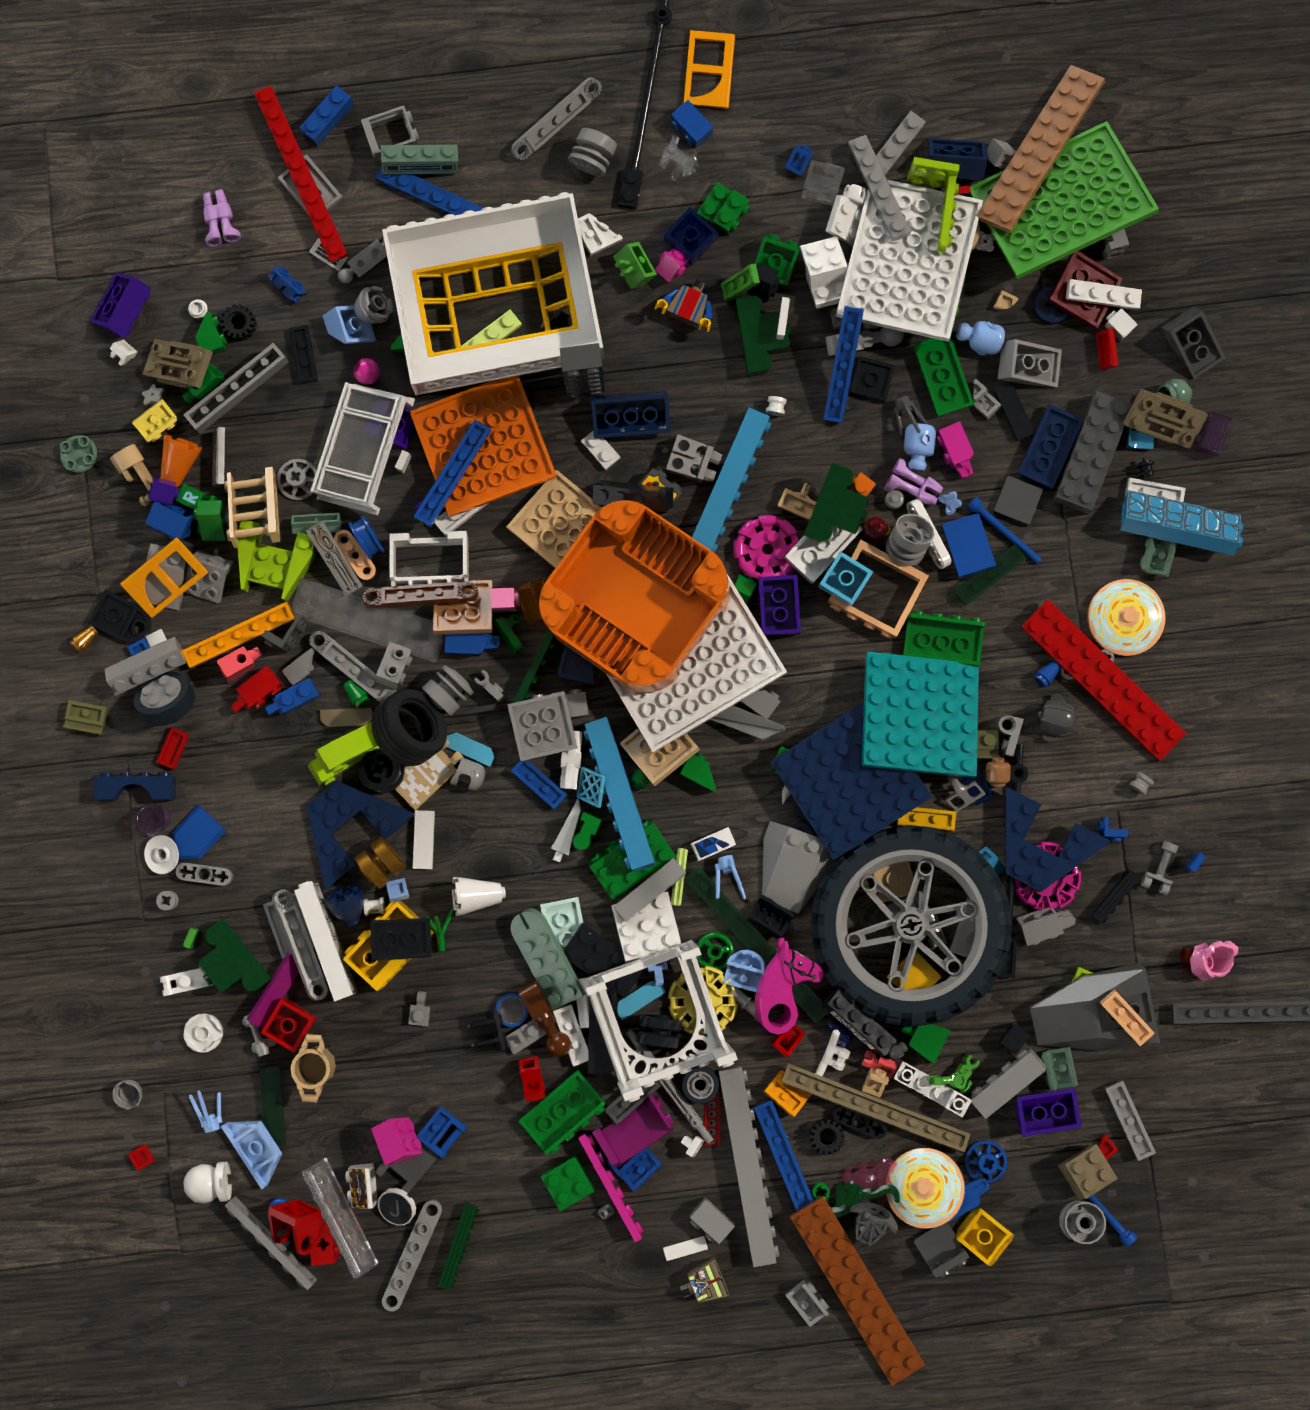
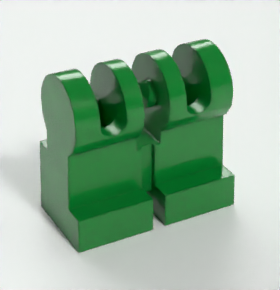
M583 812L580 820L585 822L580 833L573 838V845L578 850H585L591 845V836L597 834L602 823V819Z

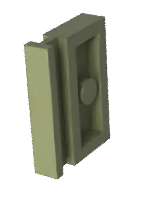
M68 700L63 727L103 735L108 707Z
M978 730L977 759L999 758V730Z

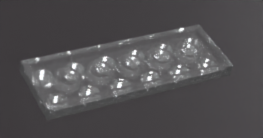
M324 1158L302 1171L305 1183L312 1192L314 1201L321 1211L323 1219L330 1229L332 1237L339 1247L341 1255L348 1265L349 1272L356 1279L377 1265L378 1261L327 1158Z

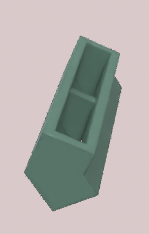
M340 513L292 515V534L294 536H297L298 532L307 534L306 529L322 520L331 534L337 533L342 530Z

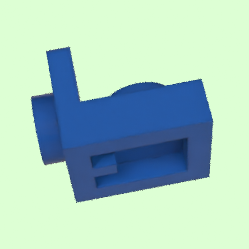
M804 144L795 146L785 168L802 176L814 155L811 152L812 149Z

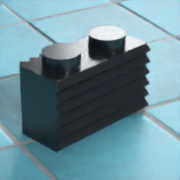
M758 262L756 267L760 283L750 288L747 294L757 296L762 301L768 302L770 297L774 298L781 278L778 277L779 270Z

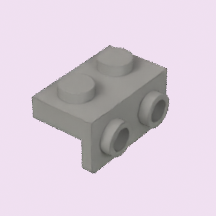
M802 1280L787 1292L785 1296L809 1327H811L822 1317L829 1315L827 1310L829 1306L823 1298L818 1299L815 1295L817 1290L810 1282L807 1284Z

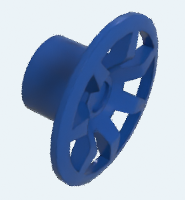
M990 1140L976 1142L968 1149L965 1156L966 1170L974 1180L979 1179L978 1176L984 1172L989 1178L986 1180L988 1183L995 1182L1004 1175L1008 1161L1005 1151L999 1144ZM981 1144H987L985 1153L980 1152L976 1147ZM991 1145L997 1147L1000 1152L994 1155L991 1154ZM974 1149L978 1159L969 1160L970 1153ZM1001 1156H1003L1004 1160L1003 1167L999 1166L997 1160ZM969 1164L978 1165L979 1168L975 1174L971 1172ZM997 1169L1001 1170L996 1177L992 1178V1173Z

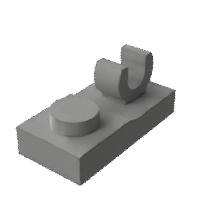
M532 1019L506 1036L507 1045L512 1053L516 1054L544 1036L546 1032L540 1029L537 1022L535 1023Z

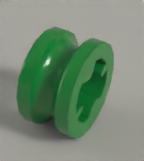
M822 1182L816 1183L812 1188L813 1197L815 1199L821 1197L815 1193L816 1191L818 1192L817 1188L821 1187L826 1189L824 1198L827 1200L830 1195L828 1186Z

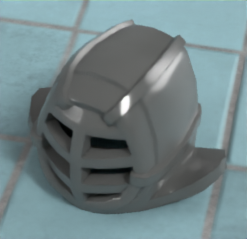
M1058 693L1053 694L1050 701H1046L1043 709L1037 715L1045 742H1053L1059 736L1068 735L1076 723L1074 707L1067 704L1063 696Z
M870 1202L851 1206L850 1211L858 1213L855 1225L857 1241L859 1240L864 1244L872 1246L888 1232L889 1228L894 1233L898 1231L895 1219L883 1206Z

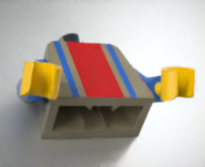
M695 279L691 288L683 285L681 288H676L663 299L657 301L654 309L662 308L661 314H664L667 309L668 316L699 330L701 327H706L707 332L710 331L713 313L711 303L707 300L708 295L702 293L705 285L704 282Z

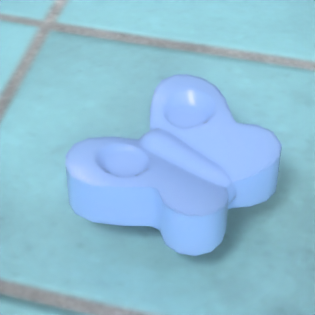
M955 491L938 497V500L946 505L945 512L947 515L954 514L956 508L962 505V502L957 499Z

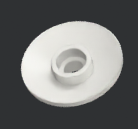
M159 835L148 841L144 857L148 867L153 872L166 874L176 867L179 860V851L171 838Z

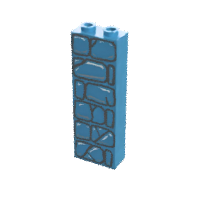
M1130 490L1127 491L1124 498L1121 531L1233 556L1237 548L1240 549L1242 546L1243 538L1240 537L1243 530L1241 515Z

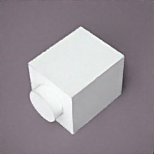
M1121 308L1118 312L1114 310L1106 318L1108 322L1104 326L1107 329L1113 328L1115 337L1121 342L1138 324Z

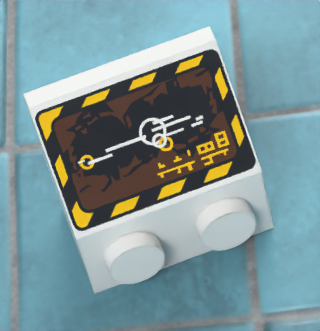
M374 1163L351 1165L348 1171H346V1182L350 1183V1191L347 1192L348 1203H351L352 1208L371 1209L378 1203Z

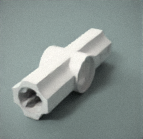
M574 731L578 748L562 752L560 788L577 790L578 772L581 767L582 758L581 745L583 735L580 731Z

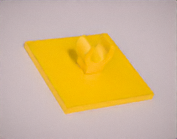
M915 952L903 989L928 988L934 986L942 976ZM907 956L897 966V971L902 972ZM892 978L891 982L899 988L902 985L901 978Z

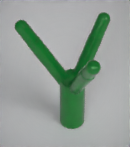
M451 908L442 930L438 916L434 917L435 924L430 919L431 928L436 934L439 952L446 951L444 933L452 918L454 908Z

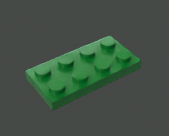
M951 336L949 342L932 338L914 344L913 349L937 418L973 406L974 402Z

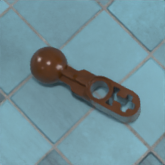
M534 981L519 989V995L535 1023L537 1022L540 1029L545 1030L548 1036L546 1046L549 1053L555 1057L565 1056L571 1049V1040L567 1034L557 1030L552 1009L537 982Z

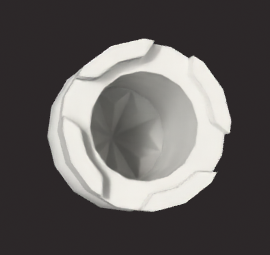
M218 1162L216 1168L208 1164H200L190 1169L183 1181L186 1195L195 1203L205 1204L212 1202L216 1197H218L220 1202L230 1200L232 1184H228L227 1175L231 1174L228 1162Z

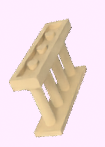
M273 467L265 468V476H262V478L234 482L231 473H227V481H224L225 491L228 492L229 529L226 530L228 541L232 542L234 548H238V538L266 534L267 536L270 535L272 543L280 542L277 478ZM263 485L266 487V492H263V494L237 498L235 495V489ZM257 502L267 503V508H264V510L236 514V505ZM259 518L268 519V524H265L264 527L237 530L238 521Z

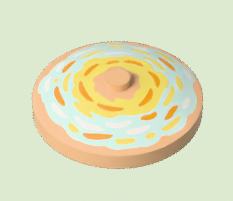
M1122 579L1105 585L1094 595L1088 607L1087 623L1091 636L1101 648L1118 656H1134L1147 651L1159 640L1165 626V610L1159 596L1148 585L1136 580Z
M918 1148L904 1153L893 1163L886 1179V1184L894 1185L900 1194V1203L895 1202L892 1194H886L889 1205L902 1221L914 1227L934 1228L947 1223L958 1213L964 1200L965 1182L961 1170L953 1159L935 1149Z

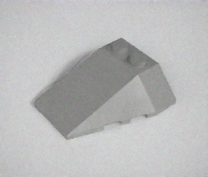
M770 821L763 839L762 895L771 898L780 906L799 914L817 891L823 876L835 860L831 858L818 837Z

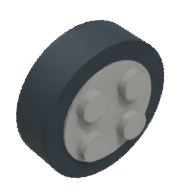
M166 672L144 682L135 693L133 703L146 724L164 726L173 722H179L180 718L188 713L194 704L195 692L183 674Z

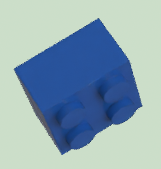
M173 501L172 505L154 502L145 524L151 526V529L156 532L168 534V537L172 540L175 538L182 540L194 534L198 521L194 519V510Z

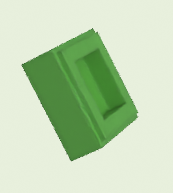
M197 928L189 929L183 946L188 949L194 948L201 930Z

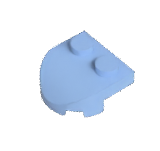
M740 950L734 953L727 961L723 983L725 984L730 978L731 981H728V985L756 992L760 979L766 969L765 961L759 954L751 950Z

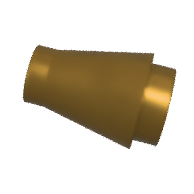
M90 625L73 636L69 643L79 653L87 650L99 633Z

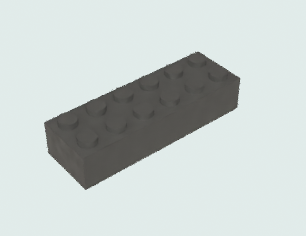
M599 343L559 348L567 397L578 399L586 394H590V396L602 395V392H605Z
M1096 391L1092 395L1052 501L1086 514L1093 510L1125 426L1123 422L1133 404L1100 391Z

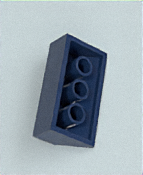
M667 390L591 396L594 438L671 432Z

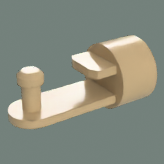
M135 444L128 445L111 456L110 460L120 475L123 474L129 482L137 479L133 471L134 468L149 491L152 476L144 465L143 461L145 459ZM148 494L141 496L139 499L140 504L143 506L149 505V502L152 501L149 500Z

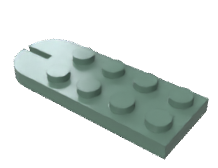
M528 908L515 916L511 923L512 936L551 1009L555 1010L584 996L586 993L545 916L533 908Z

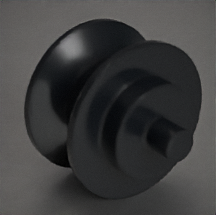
M1145 457L1142 458L1143 462L1136 466V468L1141 469V473L1138 476L1151 480V476L1157 472V470L1152 468L1155 462L1146 460Z

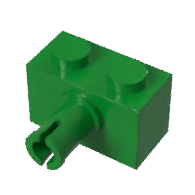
M209 496L207 501H198L197 509H194V519L198 521L197 531L201 533L202 541H226L228 526L222 500H219L216 496Z

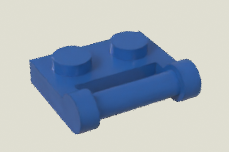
M440 1106L417 1135V1138L444 1159L447 1156V1151L461 1133L468 1129V1126L444 1107ZM454 1124L456 1126L455 1130L441 1147L437 1146L438 1140L450 1125Z

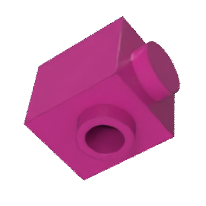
M678 250L665 251L660 256L659 261L661 262L655 271L666 281L671 282L685 272L686 268L684 266L688 260Z

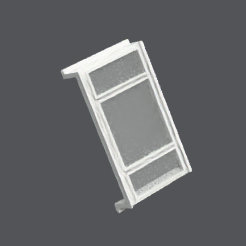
M345 382L310 490L318 495V500L374 515L379 514L380 508L373 503L404 406H413L414 398Z

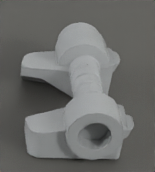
M249 1015L244 1016L242 1023L246 1027L251 1028L255 1039L251 1047L252 1051L258 1054V1057L270 1053L269 1047L276 1045L277 1042L270 1038H262L259 1027L246 1020Z

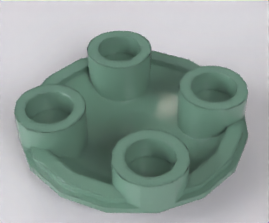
M73 436L60 444V460L67 470L75 473L84 472L95 463L97 448L94 442L87 436Z

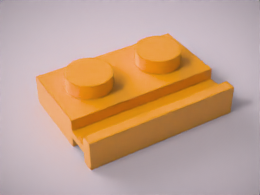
M780 1070L763 1093L793 1118L811 1094L781 1083L784 1071Z

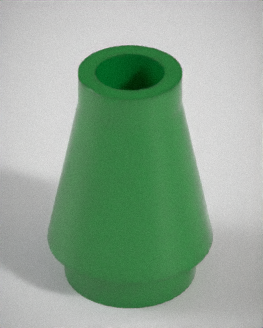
M352 679L343 685L352 705L358 709L370 701L368 698L369 694Z

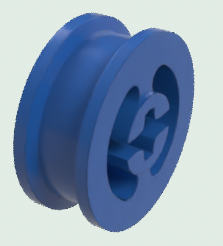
M364 515L361 516V520L354 524L352 522L348 523L356 540L370 560L373 559L372 555L379 551L385 552L377 534Z

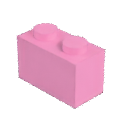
M514 588L490 589L491 609L493 612H517V607H520V595L516 593Z

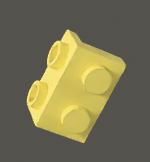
M161 399L133 420L132 424L147 442H155L162 436L161 432L165 429L170 430L177 424L178 418L165 401Z

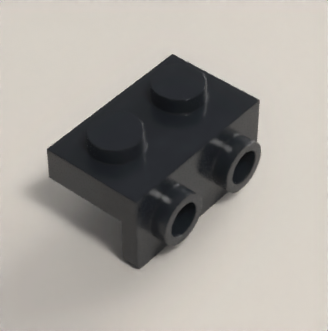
M761 895L749 914L747 921L774 938L779 939L783 937L795 914L787 908L780 906L771 898Z

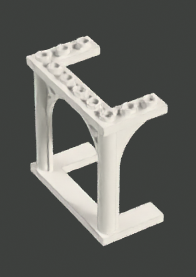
M692 940L581 980L587 995L590 997L619 1080L617 1082L619 1090L625 1101L633 1102L640 1099V1096L644 1095L641 1086H644V1088L650 1087L655 1084L654 1081L660 1079L662 1081L673 1078V1074L679 1072L681 1074L688 1073L695 1066L704 1067L714 1060L719 1067L722 1066L724 1068L733 1065V1061L738 1060L735 1051L725 1042L696 958L701 955V952ZM678 957L696 1010L695 1030L689 1042L675 1054L662 1058L643 1056L631 1049L623 1039L606 992L607 987L605 983ZM703 1028V1033H706L707 1037L704 1035H699V1030ZM695 1040L705 1041L707 1048L705 1050L696 1049L694 1047ZM692 1049L693 1052L696 1054L690 1053L689 1056H687L686 1051ZM628 1055H634L635 1059L629 1065L628 1061L631 1060L628 1058ZM670 1058H674V1059H675L674 1062H672V1063L669 1062ZM643 1060L646 1063L645 1070L638 1074L635 1072V1065ZM657 1063V1068H655L654 1066L650 1070V1064Z

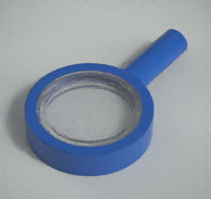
M514 993L501 997L495 1007V1011H498V1014L502 1016L503 1025L507 1027L521 1025L529 1013L520 995Z

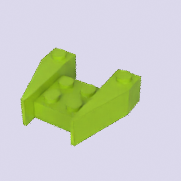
M245 520L241 521L239 530L264 526L261 523ZM298 532L293 551L260 544L262 535L238 538L241 589L248 592L250 582L283 590L281 599L288 602L316 558L317 548L309 535Z
M371 722L316 751L317 759L311 761L308 768L319 786L324 783L326 786L336 780V776L361 762L366 753L379 748L372 733Z

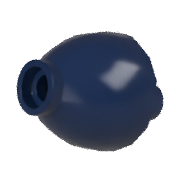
M359 883L352 884L343 890L342 888L332 890L330 892L331 896L325 899V904L329 911L336 918L345 922L347 927L360 923V916L364 906V895Z

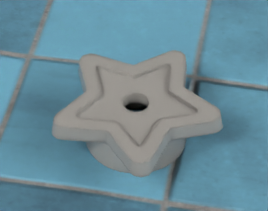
M152 384L149 390L142 392V395L145 397L144 405L158 403L162 399L164 389L157 388L155 384Z

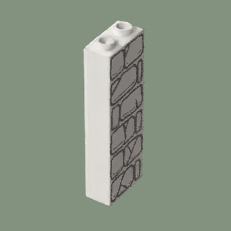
M308 881L299 884V889L294 891L334 1002L358 993L349 965L343 960L345 954L325 904L319 883Z

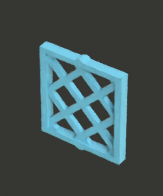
M581 767L577 798L597 808H601L606 777L586 767ZM591 777H593V780H594V783H593V784H591V781H590V778H591ZM586 782H588V785H589V787H588L587 789H586V786H585V783H586ZM595 785H596V788H597V792H594V789H593V787H594ZM589 790H591V793H592V796H591V797H589V794H588V791H589Z

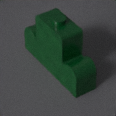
M747 296L736 298L735 306L747 377L766 374L772 366L770 354L787 352L789 350L790 324H786L784 339H776L780 310L761 313L763 303L759 297Z
M835 463L831 464L804 536L821 543H827L834 536L832 527L856 534L860 523L865 522L868 515L866 508L869 499L864 495L848 490L855 483V475L850 469Z
M223 918L207 930L205 941L208 946L215 949L199 960L198 967L205 974L203 979L209 986L213 984L217 991L223 994L242 980L243 990L247 993H255L270 982L271 977Z

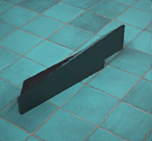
M607 987L606 992L619 1026L616 992L612 987ZM589 997L588 1073L614 1072L615 1069Z

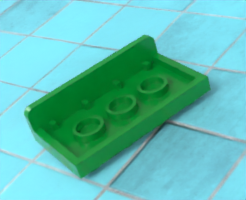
M913 611L907 616L903 655L956 661L961 664L980 666L986 623L981 622L982 619L970 618L969 621L962 620V616L951 615V618H945L940 613H932V616L924 615L922 611Z
M651 819L643 820L642 824L655 860V866L633 872L631 868L628 869L624 859L627 857L625 850H621L619 841L609 843L604 851L594 853L587 862L612 900L657 871L673 858H676V855Z
M577 1070L523 1116L519 1123L544 1151L545 1155L548 1153L553 1155L560 1149L559 1144L563 1140L568 1142L575 1136L574 1131L577 1128L583 1129L590 1123L589 1118L595 1114L597 1117L605 1110L603 1106L606 1102L583 1074Z

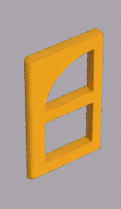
M690 30L684 103L689 100L695 107L729 109L735 34ZM695 40L725 43L723 66L693 64ZM692 73L722 76L720 83L713 91L702 96L690 97Z
M175 538L120 584L144 611L153 618L205 576L208 571L178 538ZM175 551L197 573L181 587H178L159 566L160 563ZM151 571L172 593L156 607L149 601L145 589L146 578Z

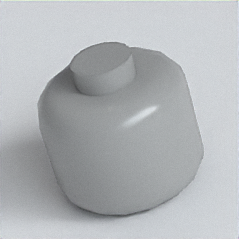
M898 490L888 492L884 498L886 507L891 510L899 509L904 502V496Z

